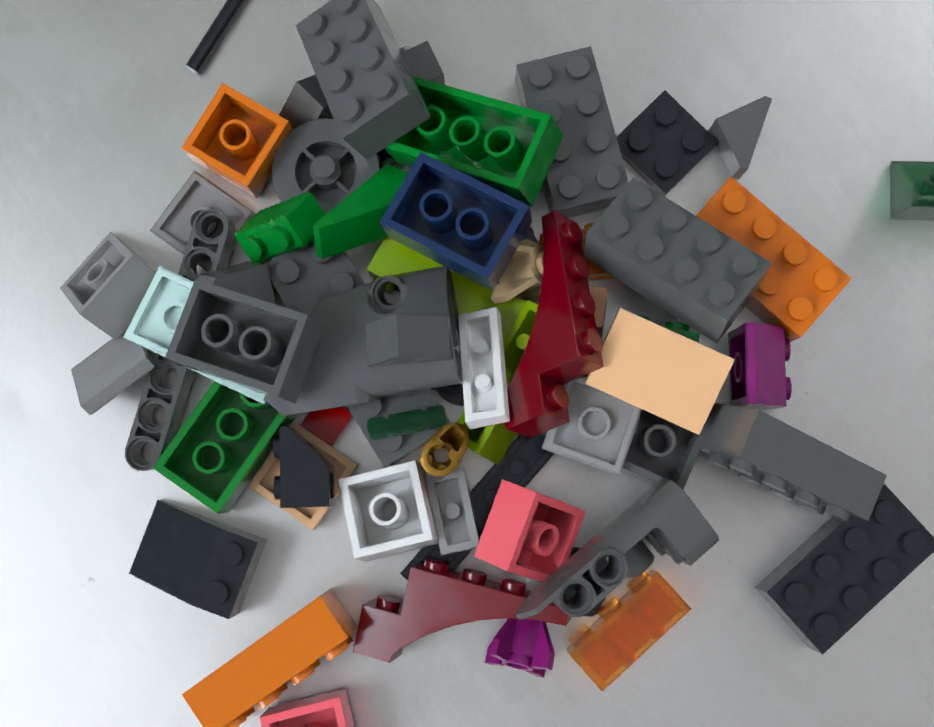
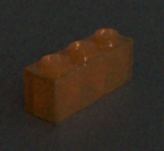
M653 569L648 573L644 571L640 575L633 577L627 584L630 590L619 600L616 597L608 600L597 612L601 616L590 627L583 624L568 639L571 643L566 648L569 655L602 692L691 610L689 605L661 574Z

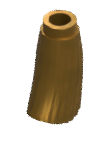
M450 422L448 425H443L441 429H438L430 437L421 451L420 458L422 466L427 473L436 477H444L456 469L463 459V455L467 450L466 447L469 444L468 430L463 424ZM445 448L448 450L447 456L449 459L446 462H438L435 459L434 454L437 449Z

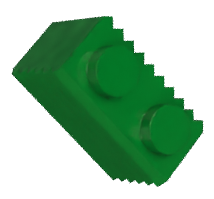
M307 191L305 194L296 195L294 198L291 197L289 200L286 199L284 202L281 201L279 204L276 203L274 206L271 205L269 208L261 209L235 232V238L252 262H263L308 246V243L314 239L313 225L325 216V213L313 194Z

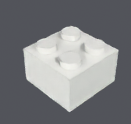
M416 460L339 479L354 559L367 562L439 544L425 477H427L426 471Z

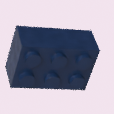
M420 152L379 223L389 238L494 291L529 229L532 217L529 205Z

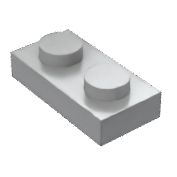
M464 468L453 470L452 473L444 477L433 475L425 477L441 555L446 556L476 549L480 535L466 470Z

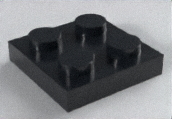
M666 90L616 137L622 158L663 196H666L719 143Z

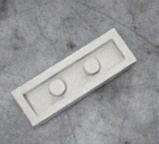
M497 307L458 315L465 423L470 429L509 422L510 414L501 314Z

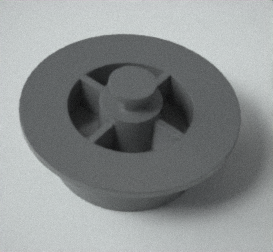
M317 119L298 126L286 136L273 159L272 180L275 191L282 202L286 199L289 200L291 197L294 198L296 195L305 194L308 191L313 194L326 215L380 170L377 153L366 160L342 139L334 119Z

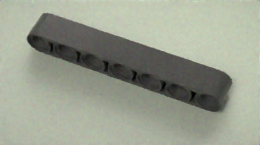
M208 209L197 215L178 275L194 282L199 276L197 264L206 257L212 260L210 272L228 266L235 243L236 229L234 223L222 212L216 209ZM222 221L224 227L221 235L214 239L209 238L207 234L209 226L213 222ZM155 352L152 359L155 367L147 375L125 448L126 462L137 471L154 470V465L177 434L195 376V371L166 359ZM173 367L178 373V381L174 387L169 389L164 384L163 377L165 372ZM158 405H162L167 413V418L161 426L156 425L152 418L153 410ZM147 442L152 444L155 449V457L151 463L145 462L141 456V449Z

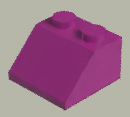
M746 322L729 332V357L735 359L729 371L730 405L751 409H779L787 407L786 400L791 398L792 384L790 377H786L785 361L790 359L791 346L789 339L785 338L784 328L756 322Z

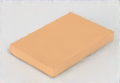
M619 308L603 341L601 354L604 367L589 373L585 384L700 435L735 359Z

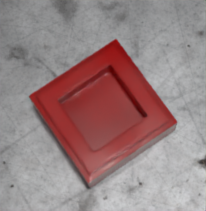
M344 407L311 411L300 425L331 447H334L354 417Z

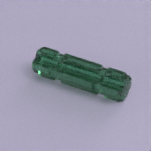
M442 405L427 407V411L416 409L390 414L389 418L385 419L384 416H379L367 420L368 435L372 440L387 438L388 434H392L394 437L425 431V427L436 429L447 425L446 412Z

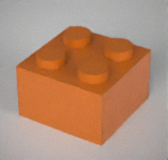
M222 83L181 148L197 164L258 198L272 175L274 156L293 128L288 120Z

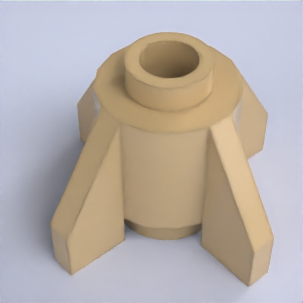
M529 239L521 241L500 278L499 284L494 289L491 296L494 304L507 302L518 294L524 300L538 298L541 293L544 245Z

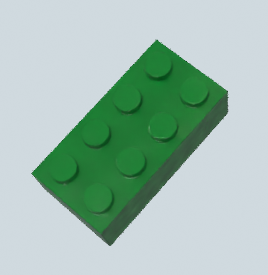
M413 76L431 117L384 149L400 165L409 168L412 167L419 153L422 152L533 207L564 136L552 115Z
M214 381L158 459L153 469L217 514L229 513L273 450L274 436H280L279 426H289L297 414L282 416L270 404L268 406Z

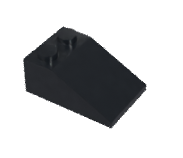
M157 500L129 574L194 607L230 619L240 613L267 539L165 501Z

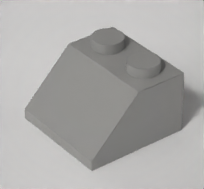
M110 231L60 289L81 316L114 340H117L122 333L127 331L157 271Z

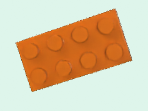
M730 177L696 215L772 263L760 288L745 307L766 325L784 328L785 338H788L790 342L803 336L852 279L733 177Z
M330 588L184 692L182 696L203 727H238L247 720L248 716L255 712L253 708L255 704L262 710L281 696V693L288 688L286 685L287 681L291 680L294 686L315 671L314 669L321 664L318 659L325 655L327 660L330 661L347 649L348 645L354 641L350 635L358 626L332 588Z

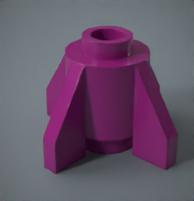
M507 618L488 646L484 663L497 666L506 665L544 678L545 671L552 670L555 657L547 622Z

